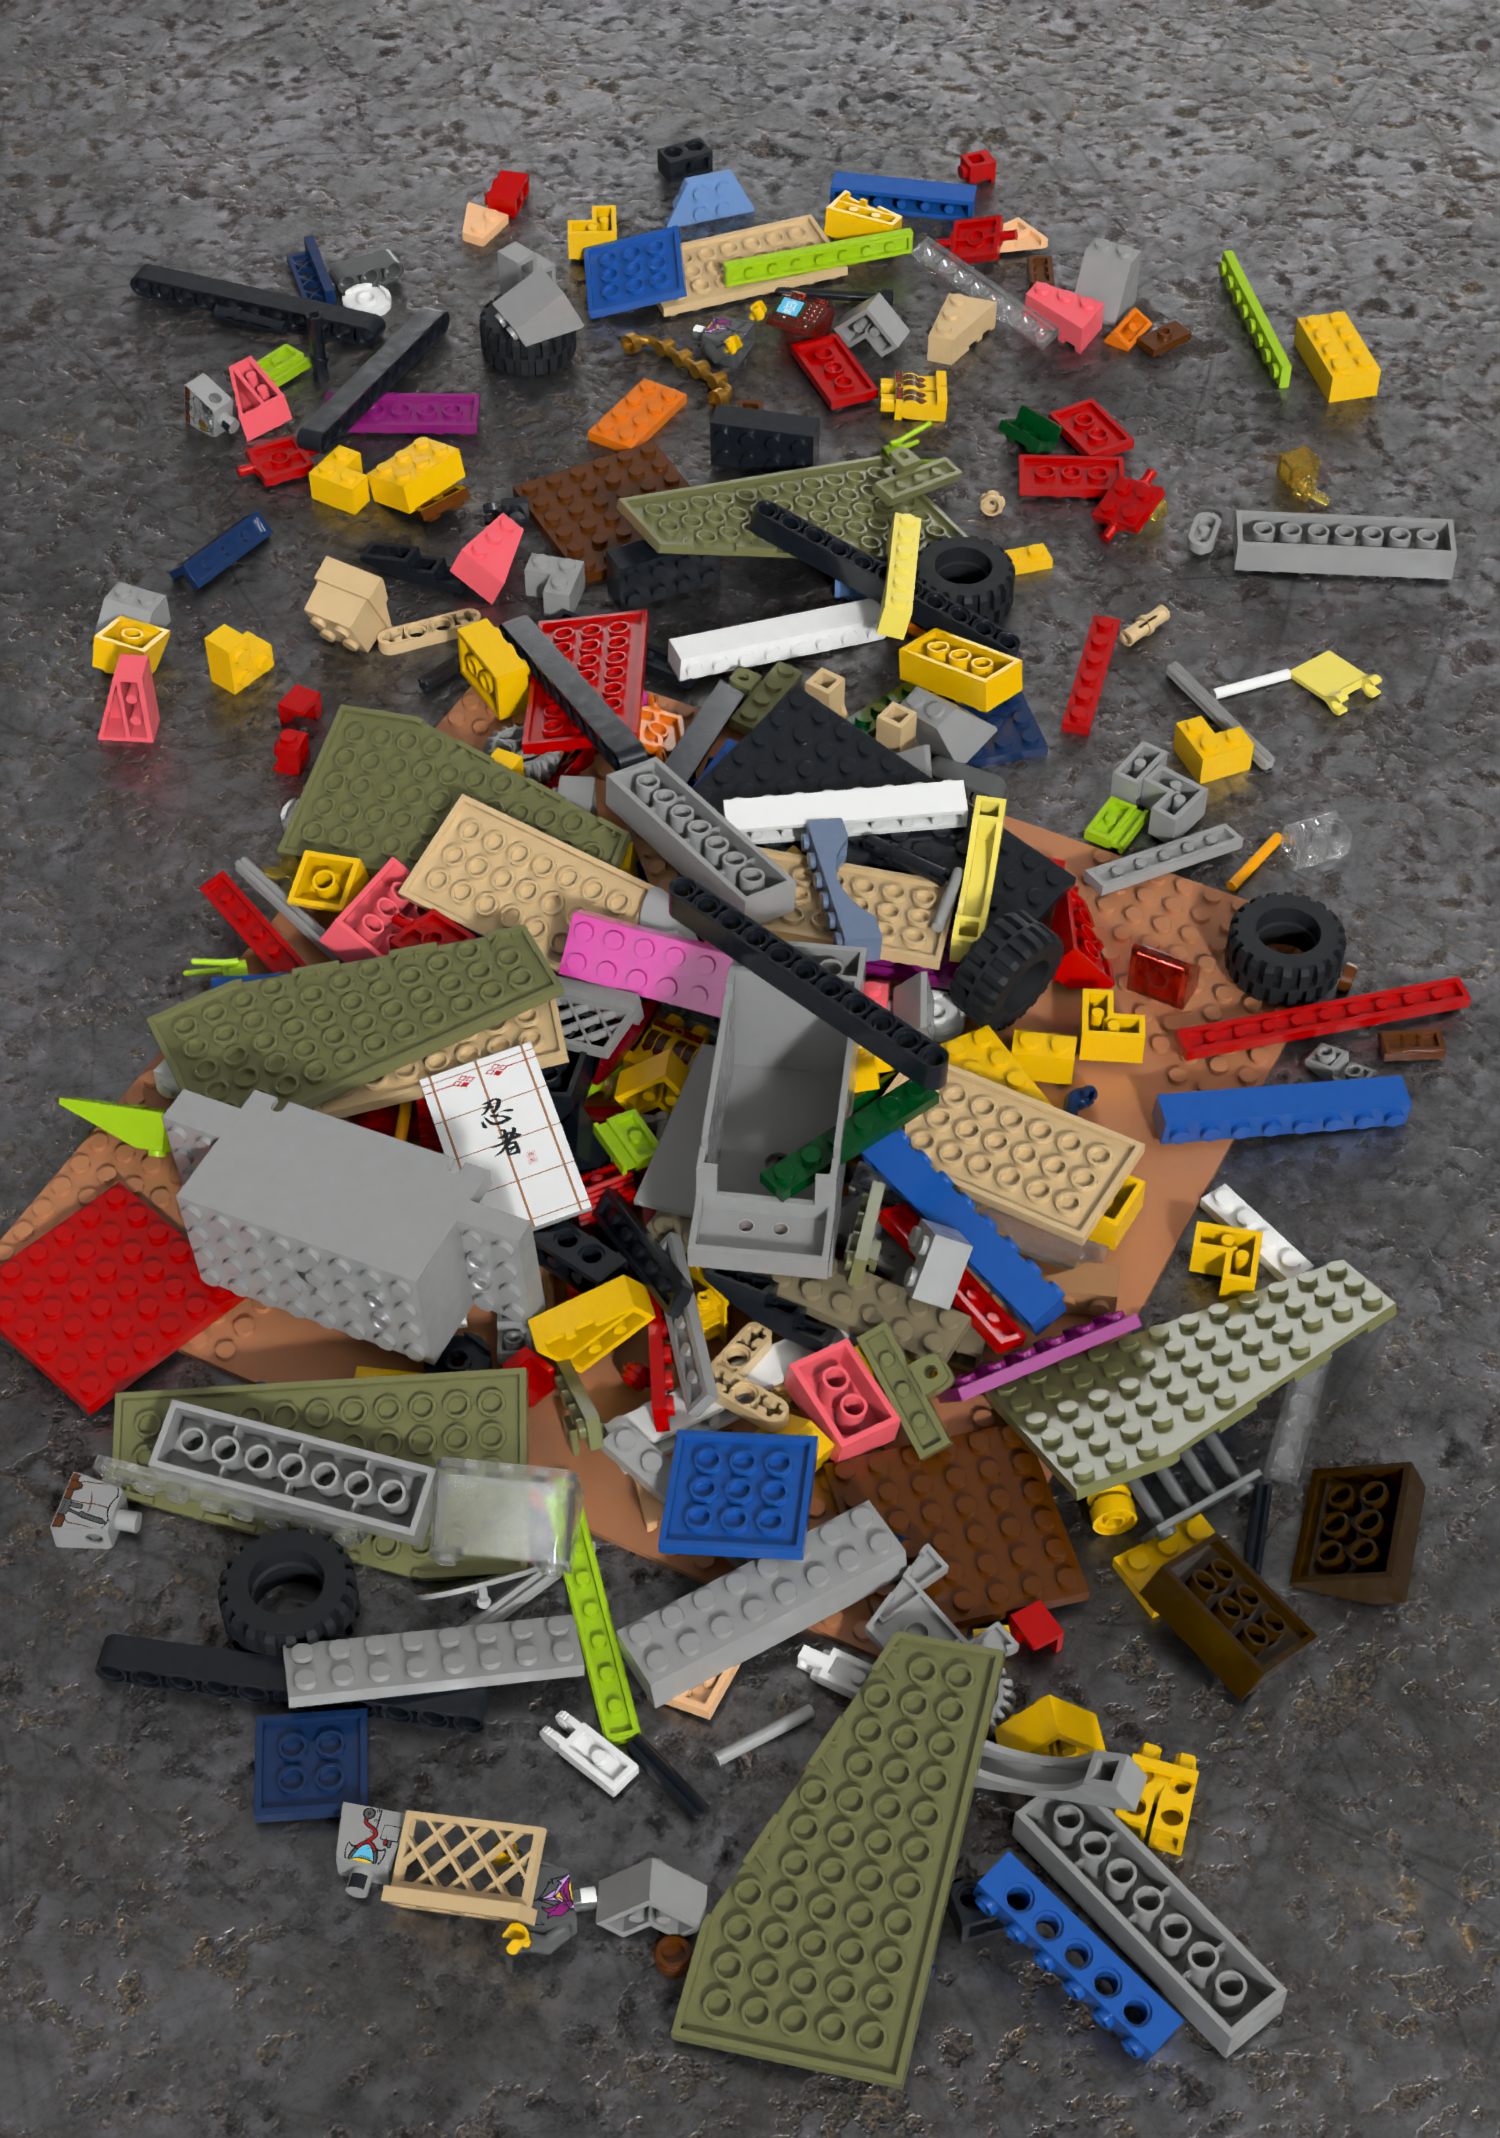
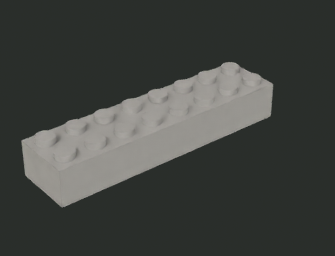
M1236 510L1232 535L1234 570L1430 578L1439 580L1452 579L1457 557L1453 519Z
M654 757L606 775V805L684 877L695 880L760 925L794 911L796 881L659 758Z
M173 1399L148 1466L160 1478L419 1547L423 1546L444 1483V1479L437 1468Z
M867 1500L808 1531L804 1560L756 1558L616 1631L621 1655L656 1709L682 1693L703 1684L710 1678L722 1674L723 1671L743 1663L873 1594L876 1590L901 1579L907 1570L906 1550L871 1502Z
M1035 1797L1015 1812L1012 1836L1225 2059L1282 2012L1288 1990L1108 1807Z

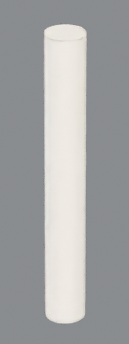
M1287 668L1214 688L1211 690V695L1217 700L1291 679V672Z

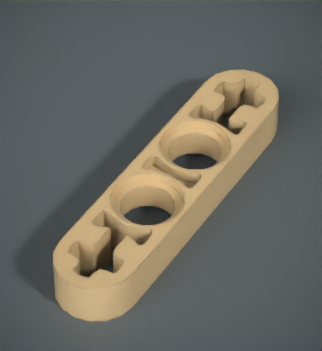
M466 608L382 630L377 636L379 651L384 655H396L457 639V629L480 621V612L476 609ZM438 627H449L446 630H437ZM415 633H421V634H423V635L420 636V637H411V636H410V635L415 634Z

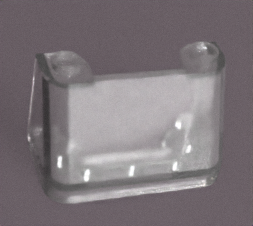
M450 1457L437 1459L429 1545L431 1559H434L435 1563L443 1566H455L456 1561L464 1560V1555L533 1562L534 1566L541 1569L540 1573L544 1576L561 1577L562 1573L572 1574L585 1493L578 1475L572 1471L559 1468Z

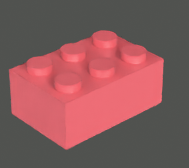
M848 1338L789 1364L783 1385L804 1418L811 1420L835 1444L830 1455L832 1462L835 1461L838 1464L849 1458L861 1456L895 1440L901 1419Z

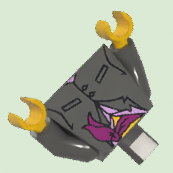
M758 300L750 306L751 312H747L740 318L717 316L708 327L695 325L692 339L702 342V355L709 358L713 363H721L736 369L755 344L756 320H762L767 311L763 301Z
M500 1839L493 1844V1847H496L501 1842ZM516 1842L512 1844L520 1859L527 1854V1852L517 1848ZM504 1850L492 1860L496 1866H504L507 1862H509L510 1866L515 1864L507 1850ZM541 1859L532 1908L538 1910L535 1926L516 1922L511 1923L502 1934L503 1938L512 1939L506 1947L507 1952L511 1955L519 1952L552 1954L567 1942L571 1936L578 1933L576 1912L597 1909L595 1886L572 1889L570 1870L568 1868L560 1867ZM517 1872L508 1880L511 1896L522 1897L525 1880L520 1872Z

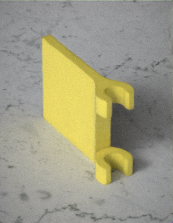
M1330 650L1290 670L1291 679L1323 699L1337 716L1348 711V708L1343 706L1342 703L1349 700L1348 694L1362 688L1364 693L1370 698L1381 694V691L1375 687V685L1382 682L1379 675L1365 674Z

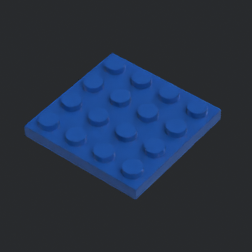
M678 225L583 248L588 313L591 319L627 312L632 309L652 306L657 303L677 300L687 296L681 234Z
M678 1430L658 1542L659 1553L804 1560L819 1447L818 1436Z

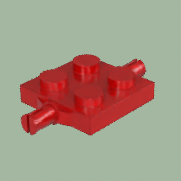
M1002 215L955 220L950 237L936 239L935 246L937 250L943 248L951 249L950 261L952 266L994 261L1000 258V249L1003 242L1017 240L1018 232L1017 229L1003 231L1004 220Z
M295 435L245 449L246 457L250 463L237 466L236 471L239 478L254 473L259 476L265 487L309 474L314 468V464L309 456L319 453L299 449L297 438Z
M1148 468L1139 480L1119 475L1091 514L1094 522L1107 526L1100 535L1102 541L1110 543L1118 531H1128L1135 534L1140 532L1165 496L1162 487L1150 484L1157 476L1155 470Z
M433 908L425 915L414 920H410L401 912H397V915L394 914L392 923L401 927L402 930L389 940L390 950L431 942L443 945L477 937Z

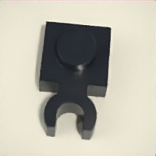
M528 496L501 499V505L494 503L483 504L484 514L492 513L491 515H484L485 525H490L502 513L514 520L518 525L530 524Z

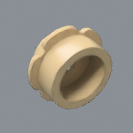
M995 490L983 493L979 500L982 512L988 516L1000 514L1005 506L1004 497L1000 496L999 492Z

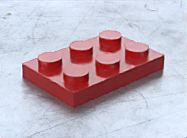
M1093 398L1049 413L1048 418L1063 427L1061 435L1082 456L1110 457L1134 448V439Z

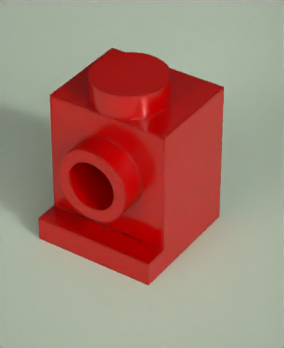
M987 149L961 155L960 165L958 166V175L961 180L966 179L969 184L980 183L984 180H989L990 183L995 182L996 160Z
M286 728L280 733V739H277L274 744V755L277 756V761L273 766L275 772L301 777L311 759L307 732Z

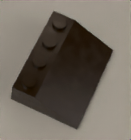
M1412 1462L1312 1470L1290 1580L1292 1587L1368 1604L1406 1603L1426 1486Z
M1217 1532L1162 1565L1139 1593L1148 1602L1149 1606L1173 1628L1176 1635L1193 1649L1200 1660L1209 1666L1225 1683L1226 1687L1241 1701L1260 1688L1318 1637Z

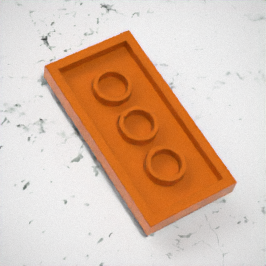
M643 378L588 431V440L618 452L643 445L687 403V394Z

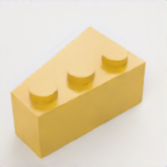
M845 190L826 207L824 233L826 236L839 241L899 230L902 228L903 216L881 206L875 209L868 205V200L861 198L858 201L851 197V192Z
M623 1274L527 1321L538 1353L557 1362L570 1359L575 1370L582 1374L656 1318L646 1286Z

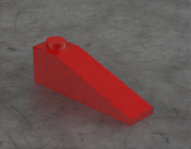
M1072 888L1056 904L1050 928L1061 938L1064 946V954L1061 957L1062 962L1056 970L1053 981H1060L1066 988L1111 989L1115 986L1110 960L1106 958L1103 960L1100 950L1104 946L1092 930L1095 924L1085 900Z

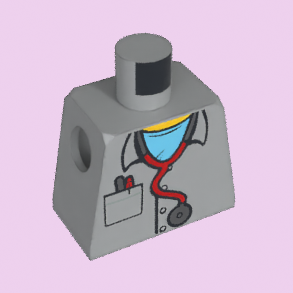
M343 1802L336 1849V1863L339 1875L349 1878L345 1889L349 1895L356 1898H366L372 1882L383 1885L391 1884L405 1813ZM415 1829V1831H414V1836H413L414 1839H415V1836H416V1829Z

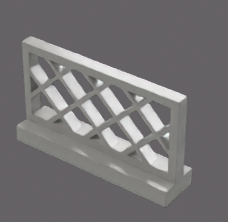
M557 976L565 993L556 997L558 1007L566 1009L559 1012L561 1021L571 1017L575 1020L574 1023L562 1026L564 1036L572 1033V1031L579 1030L582 1036L573 1039L565 1038L567 1049L578 1053L583 1051L587 1052V1055L609 1059L631 1025H639L644 1018L639 994ZM585 1012L597 1014L582 1020L578 1017L579 1014ZM614 1018L622 1020L620 1023L607 1026L605 1022L611 1019L614 1020ZM601 1023L602 1029L586 1034L585 1028ZM605 1037L609 1039L604 1047L591 1044V1042Z

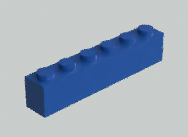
M835 171L830 187V204L843 191L847 190L851 192L852 198L858 201L864 198L868 200V205L875 209L881 206L904 216L955 221L973 218L976 207V185Z

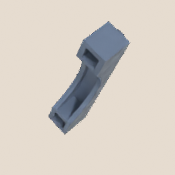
M843 819L806 821L805 833L801 834V848L803 852L807 851L808 870L814 872L815 891H820V907L822 911L827 912L826 925L828 931L833 932V945L867 948L866 962L880 961L882 934L876 917L851 900L837 878V873L847 857L848 834Z

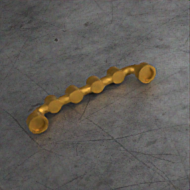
M634 332L622 337L621 345L628 355L641 351L642 345H649L655 348L656 353L660 357L666 355L671 358L677 368L683 366L688 369L694 379L702 378L707 381V385L712 389L708 393V402L712 409L715 410L717 404H729L733 390L731 385L728 384L726 373L722 370L715 373L710 372V365L705 359L694 362L692 352L688 348L677 351L676 344L670 337L660 340L651 335L638 336Z

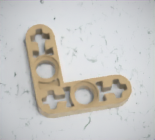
M754 1321L745 1325L711 1362L719 1396L715 1403L766 1431L777 1432L783 1430L789 1423V1406L787 1402L746 1379L747 1375L772 1347V1330ZM734 1356H741L746 1359L745 1363L741 1365H732L728 1360ZM741 1394H750L754 1397V1400L749 1403H740L736 1400V1397Z

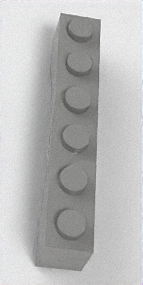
M986 1740L975 1787L1136 1812L1148 1776L1128 1754L1093 1750L1088 1754L1079 1756H1045L1004 1747Z

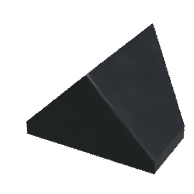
M579 1102L562 1125L579 1174L585 1175L586 1173H591L592 1170L596 1171L597 1168L608 1166L611 1158L594 1135V1122Z

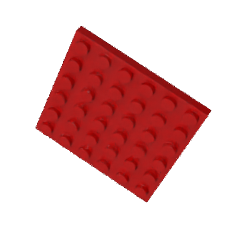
M118 1182L0 1266V1335L86 1413L91 1415L114 1398L115 1393L122 1392L245 1300L247 1296L239 1297L230 1290L219 1286H210L201 1280L190 1241Z

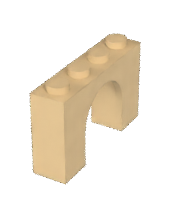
M821 667L805 682V691L843 718H849L850 716L847 713L844 701L845 678ZM893 701L877 716L876 736L873 738L894 753L915 748L917 712Z

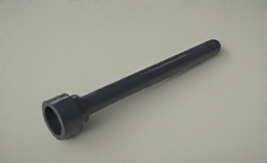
M778 287L775 290V294L778 297L864 302L880 292L891 307L893 306V288H883L877 292Z

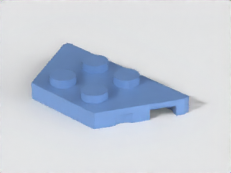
M731 169L684 178L680 186V192L672 203L673 211L669 218H665L664 224L666 228L676 225L680 227L754 212V207Z

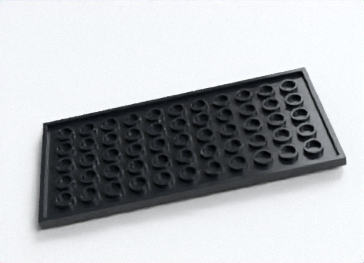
M796 685L692 789L724 816L723 800H731L736 797L755 798L764 795H790L795 792L814 793L824 790L838 791L850 790L855 787L873 788L884 785L897 786L909 785L915 782L933 783L937 781ZM967 803V827L874 835L890 843L897 842L903 846V849L937 865L948 868L950 870L949 876L944 874L942 876L949 881L955 867L965 870L974 807ZM1003 827L986 928L989 929L994 921L998 918H1003L1006 913L1016 910L1029 912L1041 921L1075 885L1076 877ZM869 835L848 837L845 863L916 875L897 865L889 866L885 864L884 859L863 850L864 844L871 845L865 842ZM801 841L756 844L757 847L784 852L794 845L803 855L807 856V851H802ZM963 879L959 887L958 896L949 929H953L954 920L959 903ZM940 988V989H942L943 991H946V992H949V991H950L949 989Z

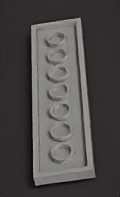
M573 1614L319 1641L310 1645L308 1643H299L293 1646V1648H286V1645H282L289 1708L584 1676L585 1670Z

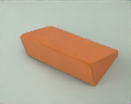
M1134 307L1104 339V342L1129 351L1137 342V338L1141 337L1152 326V322Z

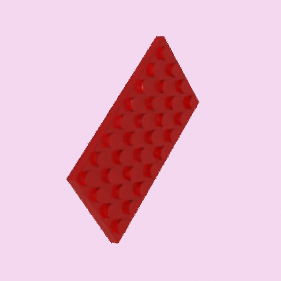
M648 609L538 621L539 629L632 733L640 739L649 629ZM531 675L522 739L524 755H541L554 751L570 752L582 748L596 749Z

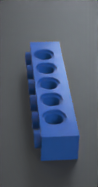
M1010 1851L977 1883L972 1893L976 1897L975 1902L986 1915L990 1917L994 1915L1005 1925L1004 1931L1009 1938L1018 1945L1023 1943L1034 1954L1033 1959L1042 1970L1047 1973L1052 1971L1063 1982L1062 1987L1072 1999L1078 2002L1082 2000L1092 2010L1091 2015L1102 2028L1114 2031L1122 2039V2047L1133 2058H1141L1147 2063L1183 2023L1184 2019ZM1012 1895L1019 1896L1025 1902L1026 1908L1024 1910L1013 1909L1008 1904L1007 1897ZM1039 1923L1048 1924L1052 1927L1055 1937L1044 1938L1040 1936L1036 1930V1925ZM1068 1951L1077 1952L1083 1959V1966L1075 1967L1070 1965L1065 1958V1953ZM1098 1979L1107 1981L1112 1987L1113 1994L1102 1995L1095 1988L1094 1981ZM1124 2009H1136L1142 2017V2023L1133 2024L1129 2022L1124 2015Z

